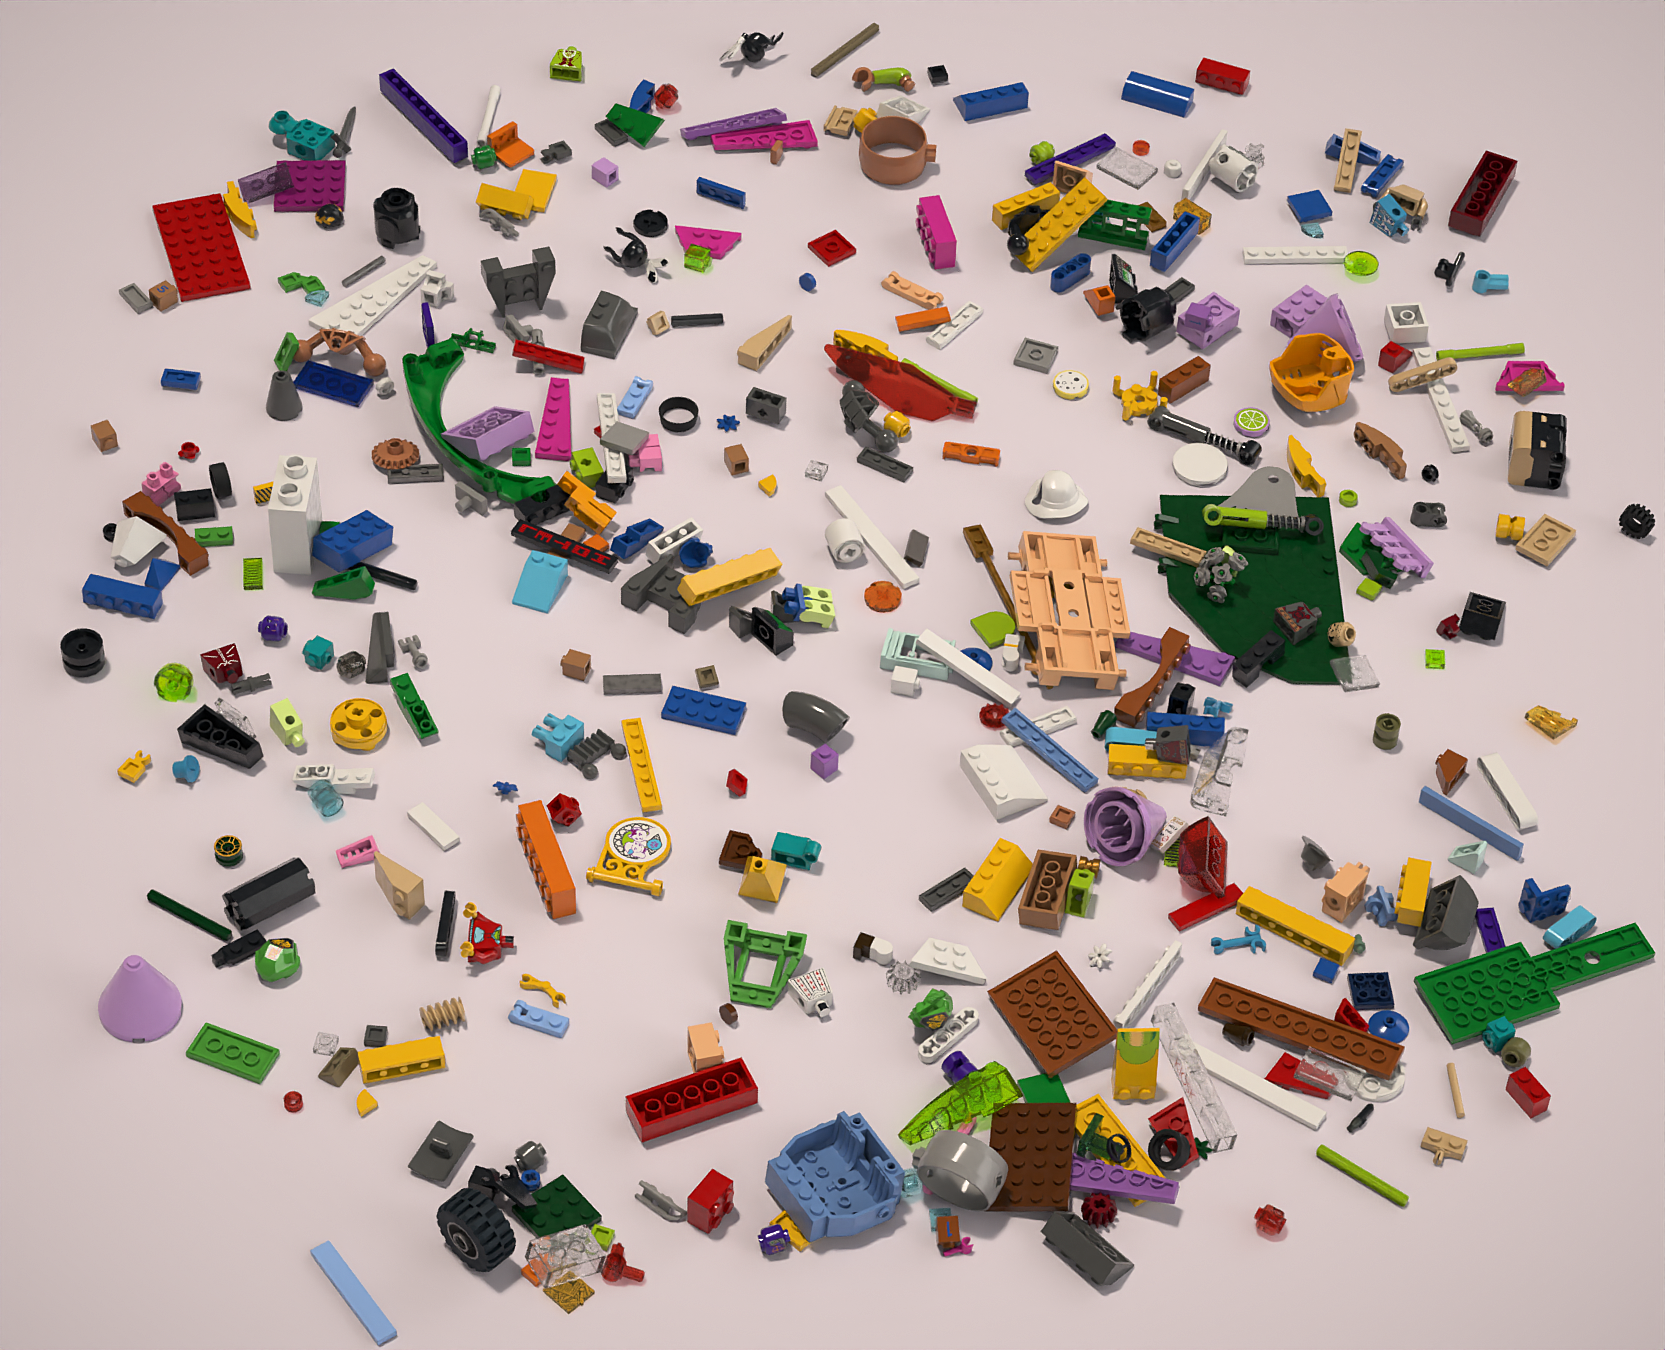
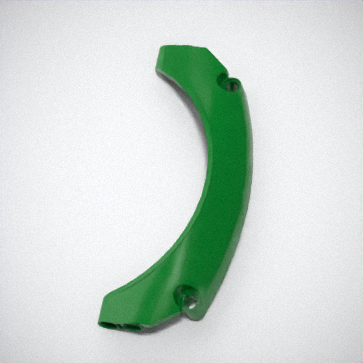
M448 339L433 344L427 348L426 354L417 356L413 353L404 355L402 358L403 374L410 402L420 424L438 449L461 471L481 485L482 490L485 492L497 491L498 498L511 504L529 496L535 502L541 503L546 501V489L556 485L552 477H527L500 471L476 459L467 457L441 437V433L447 431L440 412L442 392L448 379L464 358L463 350L455 339Z

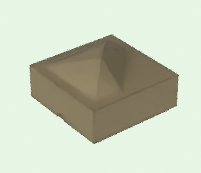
M714 665L695 669L700 689L719 684Z

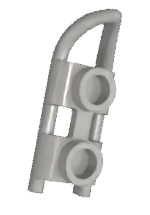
M485 209L479 215L480 218H491L489 220L490 223L496 228L498 226L502 227L500 230L507 237L509 235H515L516 237L519 235L514 229L515 226L493 209Z
M643 1180L639 1182V1185L644 1190L642 1195L637 1193L635 1197L668 1220H679L687 1215L686 1210L676 1205L671 1197L659 1193L654 1185H650ZM653 1200L659 1203L657 1207L652 1204ZM670 1208L681 1213L678 1216H670L668 1214Z

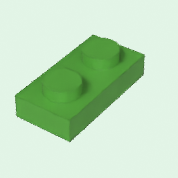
M286 332L274 358V362L279 370H288L299 348V342L293 333Z
M232 526L196 528L195 540L201 547L233 545Z

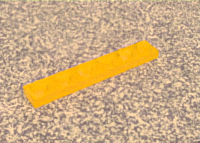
M641 718L621 720L642 813L662 810Z

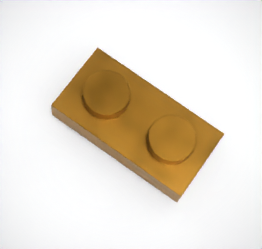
M1148 201L1138 205L1152 208L1149 225L1144 224L1151 232L1166 227V220Z

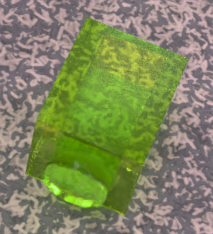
M691 244L684 254V267L704 273L706 268L710 267L712 263V257H710L711 249Z

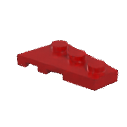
M1284 1052L1264 1078L1273 1084L1281 1085L1282 1089L1289 1090L1293 1088L1301 1090L1303 1094L1324 1099L1330 1097L1339 1082Z
M1183 1097L1148 1118L1156 1133L1163 1129H1172L1185 1135L1189 1141L1190 1155L1187 1162L1181 1168L1199 1158ZM1169 1138L1164 1144L1174 1157L1178 1148L1177 1140Z

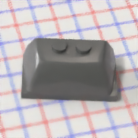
M601 290L583 324L581 351L615 359L638 314V308L632 307L629 302L617 295Z
M1461 875L1430 890L1421 927H1418L1413 946L1419 950L1427 947L1434 950H1450L1466 944L1472 923L1475 920L1474 917L1479 901L1473 889Z

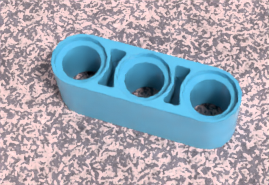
M1110 727L1106 730L1104 747L1108 751L1109 744L1145 746L1146 738H1156L1157 732Z
M1579 905L1552 925L1545 932L1543 940L1554 949L1572 944L1594 926L1597 918L1583 906Z

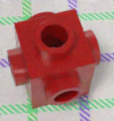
M561 793L547 804L552 820L559 824L570 826L582 815L578 801Z

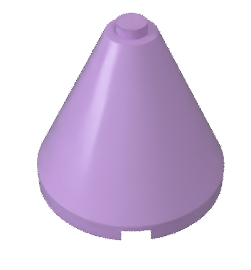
M1338 293L1329 296L1287 342L1289 345L1297 335L1322 333L1337 341L1353 362L1364 359L1341 298L1338 299ZM1322 341L1323 343L1327 344L1328 346L1333 347L1330 343H1328V342H1326V341Z
M1109 787L1096 792L1093 800L1088 802L1084 813V831L1091 849L1095 848L1101 855L1099 858L1109 865L1126 866L1137 862L1146 853L1165 823L1166 811L1163 807L1122 787Z
M131 955L123 961L102 992L98 1003L99 1018L106 1031L118 1039L132 1042V1039L145 1038V1041L154 1040L169 1032L178 1022L181 1015V995L171 980L142 957Z

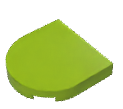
M988 612L970 620L971 626L989 649L1005 643L1006 634L1013 635L1015 632L1014 620L1003 612Z

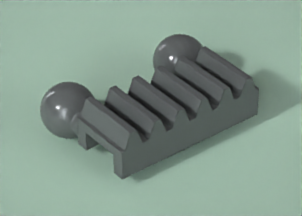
M597 729L596 734H591V738L586 737L585 742L581 741L579 746L575 745L574 750H569L567 761L575 762L578 765V769L582 770L585 778L594 779L598 775V769L595 765L591 764L609 750H611L614 758H623L626 754V748L621 743L615 744V740L602 730Z

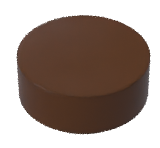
M726 1003L720 1006L719 1013L726 1024L730 1025L737 1021L738 1014L732 1004Z

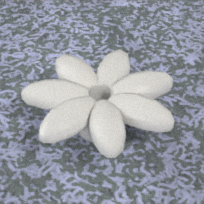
M1105 943L1102 944L1100 949L1094 946L1095 953L1088 954V957L1092 959L1090 966L1097 963L1098 968H1101L1103 962L1108 963L1110 961L1107 955L1112 950H1106Z

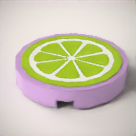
M1248 407L1239 410L1235 414L1233 425L1243 435L1257 437L1268 431L1270 419L1264 411Z

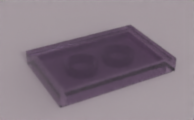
M286 162L238 179L243 200L247 204L294 187Z

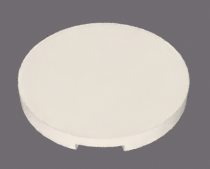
M1191 443L1176 451L1172 465L1178 478L1188 484L1200 486V484H1215L1222 480L1226 475L1228 463L1226 456L1218 448L1205 443Z
M1400 1061L1389 1081L1347 1065L1343 1067L1342 1074L1346 1087L1354 1095L1367 1101L1382 1102L1392 1099L1400 1093L1405 1082V1069Z

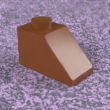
M1449 749L1443 755L1440 754L1435 762L1437 765L1436 776L1442 792L1446 796L1465 773L1468 762L1467 758Z

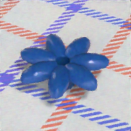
M724 414L723 419H717V422L720 423L717 428H724L725 432H728L729 428L736 430L737 427L735 425L740 424V421L735 420V415L730 417Z
M497 781L496 784H493V787L501 790V794L507 795L511 790L518 791L515 784H509L508 782L502 783Z

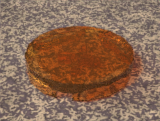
M877 581L865 589L864 601L870 609L876 612H891L901 604L902 593L898 586L896 588L889 581Z

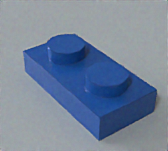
M165 368L161 378V386L197 390L201 374L200 372Z

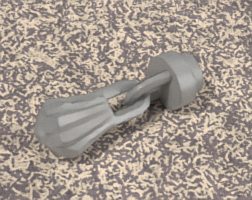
M1465 410L1461 413L1460 422L1470 427L1474 432H1480L1478 435L1479 440L1488 443L1493 439V432L1489 428L1482 430V424L1477 421L1472 411Z

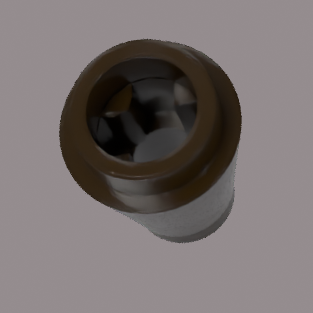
M1228 1023L1224 1025L1222 1030L1223 1035L1241 1046H1250L1255 1035L1254 1030H1251L1250 1027Z

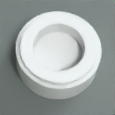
M389 377L381 379L376 384V390L380 395H386L394 388V383Z

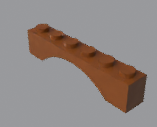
M139 491L122 501L125 516L128 518L137 516L165 533L171 539L178 550L180 567L190 576L209 566L208 551L201 547L194 537H190L183 527H179L171 516L168 517L160 506L155 505L149 496Z
M1168 628L1160 640L1161 663L1158 670L1143 686L1123 694L1114 708V714L1118 721L1135 728L1138 722H1142L1147 708L1150 709L1156 695L1161 694L1164 683L1171 679L1174 668H1178L1183 655L1188 654L1191 647L1189 635L1174 628Z

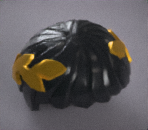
M331 203L322 206L315 214L316 223L323 225L324 228H327V226H339L344 219L341 208Z

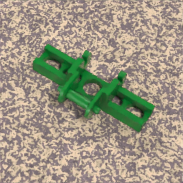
M470 328L469 331L465 332L464 336L452 333L451 338H449L455 339L459 346L493 353L496 348V343L482 340V336L484 337L482 330L475 332ZM471 335H476L478 337L477 341L470 339Z

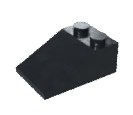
M1470 592L1460 621V630L1467 635H1478L1484 640H1495L1506 602Z

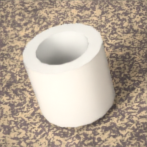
M847 518L838 519L827 526L825 538L835 560L848 563L858 559L863 554L865 544L853 520Z

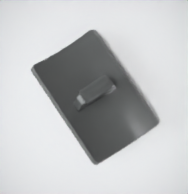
M437 1121L408 1164V1168L426 1178L444 1182L474 1136L471 1133L456 1130L442 1121Z

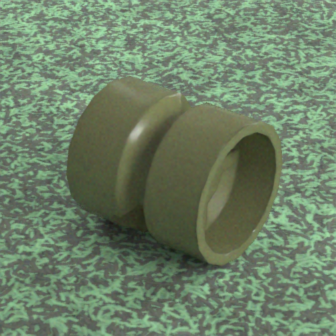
M1384 713L1377 717L1372 739L1376 747L1390 750L1397 745L1401 726L1400 719L1397 716Z

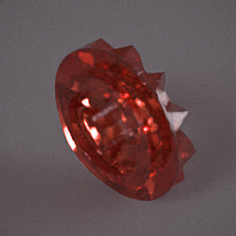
M996 702L993 705L987 703L986 707H982L979 713L980 721L990 728L1003 727L1005 725L1001 720L1002 717L1009 713V709L1004 708L1003 704L997 705ZM993 712L997 713L996 719H994Z

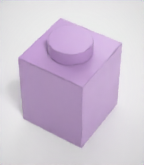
M603 157L592 164V179L607 188L619 180L618 166Z

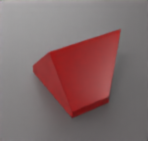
M1346 998L1342 999L1335 1013L1334 1021L1367 1032L1369 1028L1367 1022Z

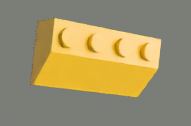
M999 838L963 891L962 906L998 922L1028 878L1033 863L1018 845Z

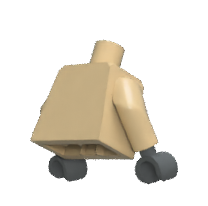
M1403 184L1388 188L1381 198L1390 194L1407 214L1416 216L1412 219L1410 228L1412 229L1413 225H1418L1417 231H1419L1422 224L1421 219L1424 218L1428 208L1427 201L1423 198L1425 193ZM1377 202L1373 204V211Z

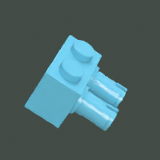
M548 713L543 720V724L554 730L550 732L539 725L532 730L533 737L545 742L546 754L560 762L567 757L570 749L574 750L575 745H578L584 739V723L570 715H567L562 720Z

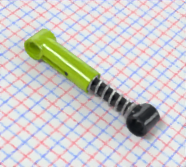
M1213 504L1205 506L1202 510L1203 519L1211 526L1226 525L1265 529L1268 526L1274 528L1275 526L1279 527V529L1281 527H1285V529L1292 528V530L1295 528L1313 536L1320 534L1324 528L1322 520L1315 514L1303 517H1292L1291 515L1286 517L1279 514L1275 516L1272 513L1267 515V511L1220 507ZM1216 511V517L1209 519V512ZM1317 521V526L1310 529L1309 523Z

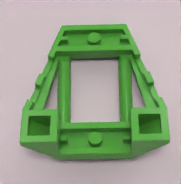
M728 920L723 939L730 1000L771 1008L804 954L807 934L787 931L786 936L748 929V923ZM734 945L742 949L735 975ZM749 951L778 956L770 987L741 981ZM786 957H791V959H790V961H789V963H788V965H787V967H786V969H785V971H784V973H783V975H782L783 968H784L785 961H786Z

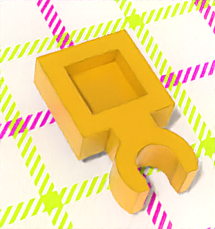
M137 751L134 760L128 758L117 770L118 775L134 783L146 771L145 766L151 762L150 754L142 758V751Z

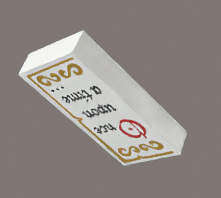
M1174 815L1158 832L1150 847L1164 854L1189 827L1188 823Z

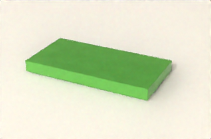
M207 1022L186 1051V1057L258 1084H261L280 1054V1050Z

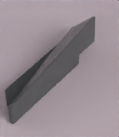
M376 612L372 617L365 681L367 684L388 682L387 668L394 667L389 612Z

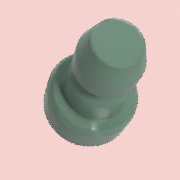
M1356 934L1353 949L1358 954H1361L1366 947L1361 935Z

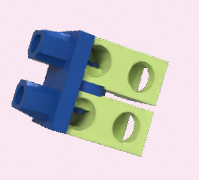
M796 583L794 589L785 587L782 592V599L788 600L785 603L784 611L786 614H792L794 621H812L821 623L823 628H829L835 618L830 589L802 586V584Z

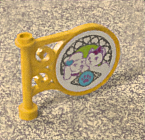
M632 817L617 822L607 832L605 845L597 866L587 869L586 879L593 883L594 879L650 890L651 895L660 897L663 881L654 879L653 883L644 881L643 878L649 868L661 863L668 856L671 848L669 832L659 822L644 817ZM608 854L611 859L606 862V869H604L603 864Z

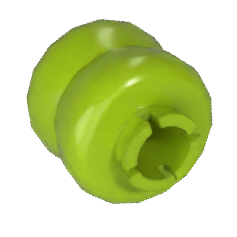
M1042 141L1031 147L1029 157L1033 163L1038 165L1053 158L1055 149H1053L1052 144Z

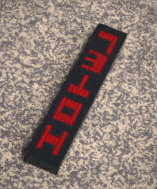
M521 519L511 530V536L607 574H610L618 563V557Z

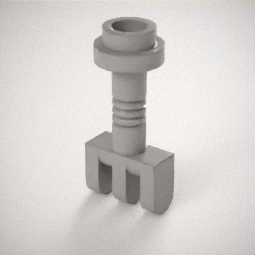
M417 635L412 636L413 641L410 637L405 638L406 643L402 639L398 640V644L403 652L410 650L412 653L414 666L423 668L427 665V656L424 653H420L417 649L421 647V642Z

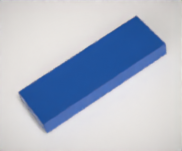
M702 177L697 179V194L741 209L745 207L746 192Z

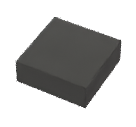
M367 1025L364 1046L384 1047L388 1032L387 1026Z

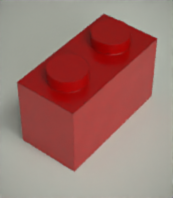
M1526 1066L1509 1075L1505 1090L1530 1119L1547 1111L1551 1095Z

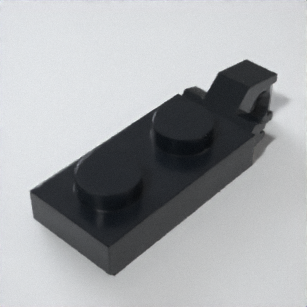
M257 929L221 947L216 953L211 955L212 963L216 968L226 963L235 965L254 955L267 941Z

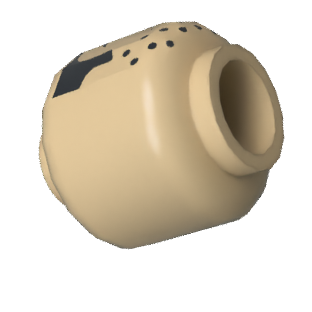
M1349 622L1334 623L1328 629L1329 642L1335 647L1350 646L1355 641L1356 631Z

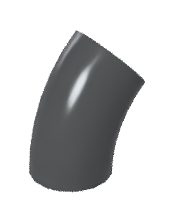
M791 691L785 696L782 712L786 725L790 728L810 732L824 743L829 742L850 719V716L843 710L813 694Z

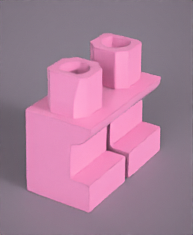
M650 434L649 438L634 453L637 455L627 454L629 466L639 467L640 472H643L645 468H654V471H662V456L658 434Z
M163 462L160 465V470L146 475L147 479L142 482V493L149 496L153 503L159 506L168 497L170 498L181 489V484L176 481V477L179 474L173 470L170 464Z

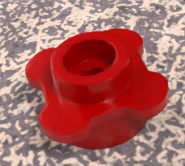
M185 442L181 445V451L178 452L179 457L192 460L200 449L192 442Z

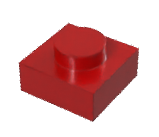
M732 769L728 773L726 787L740 797L746 792L748 779L736 769Z

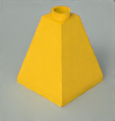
M748 856L738 895L777 903L787 865L769 859Z

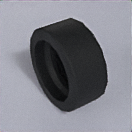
M225 463L209 465L210 480L216 498L231 496V482Z
M1160 1130L1152 1136L1149 1142V1158L1156 1166L1164 1170L1174 1171L1180 1169L1187 1162L1190 1155L1189 1141L1185 1135L1175 1130ZM1174 1138L1178 1144L1177 1153L1174 1158L1165 1162L1161 1159V1147L1167 1139Z

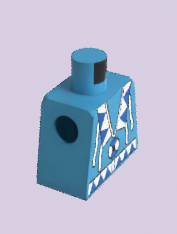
M1390 194L1377 201L1369 223L1387 236H1392L1397 232L1404 236L1409 231V228L1404 224L1407 216L1406 212Z

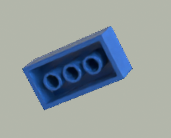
M365 510L313 538L312 556L339 573L391 546L394 527L370 511Z

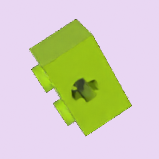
M593 447L572 452V460H569L571 470L575 471V477L589 488L596 487V482L604 471Z

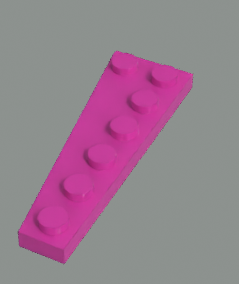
M810 120L711 134L714 150L772 148L777 140L783 141V148H811L818 146Z
M554 377L550 379L535 458L561 461L571 460L569 379Z

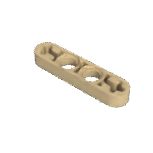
M1453 358L1441 359L1395 374L1389 378L1388 384L1391 391L1400 392L1452 375L1457 371V364ZM1431 370H1436L1432 374H1427ZM1413 376H1418L1416 379H1410Z

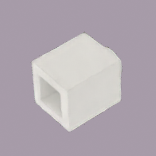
M895 666L891 679V693L913 696L915 689H919L920 678H917L918 670Z

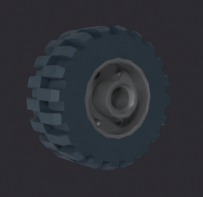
M463 1188L439 1207L436 1218L438 1219L437 1224L441 1229L442 1236L445 1237V1241L453 1249L452 1251L460 1257L461 1261L467 1263L470 1268H475L478 1272H490L514 1252L516 1238L509 1221L506 1220L504 1213L497 1208V1205L487 1195L482 1194L481 1191L473 1188Z

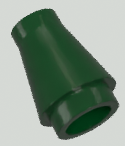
M1109 710L1101 712L1094 728L1091 730L1092 735L1096 738H1101L1108 728L1116 725V715Z

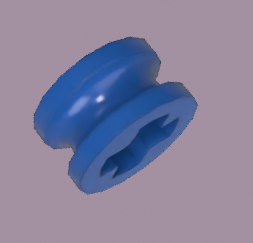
M531 1169L522 1173L521 1180L528 1191H535L540 1187V1174L537 1171Z

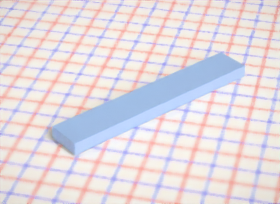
M329 1240L310 1250L311 1256L377 1345L397 1335L396 1329Z

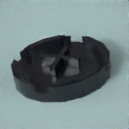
M651 209L637 213L633 220L635 231L645 237L659 236L667 230L668 226L666 215L660 211L653 212Z

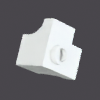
M428 270L424 285L420 289L421 303L428 302L429 305L438 307L442 301L452 300L454 297V283L445 281V274Z

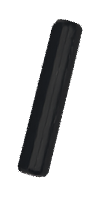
M722 313L671 316L672 326L723 323Z

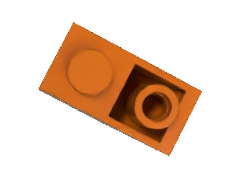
M1108 285L1083 291V294L1098 316L1114 312L1116 296Z

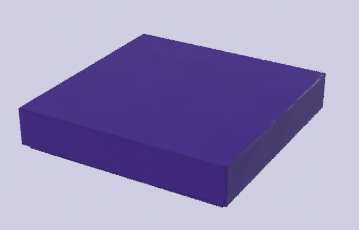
M425 302L421 304L422 329L428 348L435 344L434 325L429 304Z

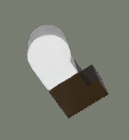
M860 932L853 946V958L861 960L863 956L883 965L890 963L892 960L893 946L890 942Z

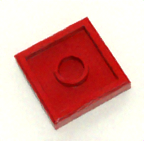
M833 230L808 243V248L828 267L856 254V248L837 230Z

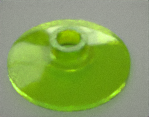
M1364 251L1351 252L1344 258L1346 270L1358 276L1371 275L1377 271L1379 266L1377 258Z

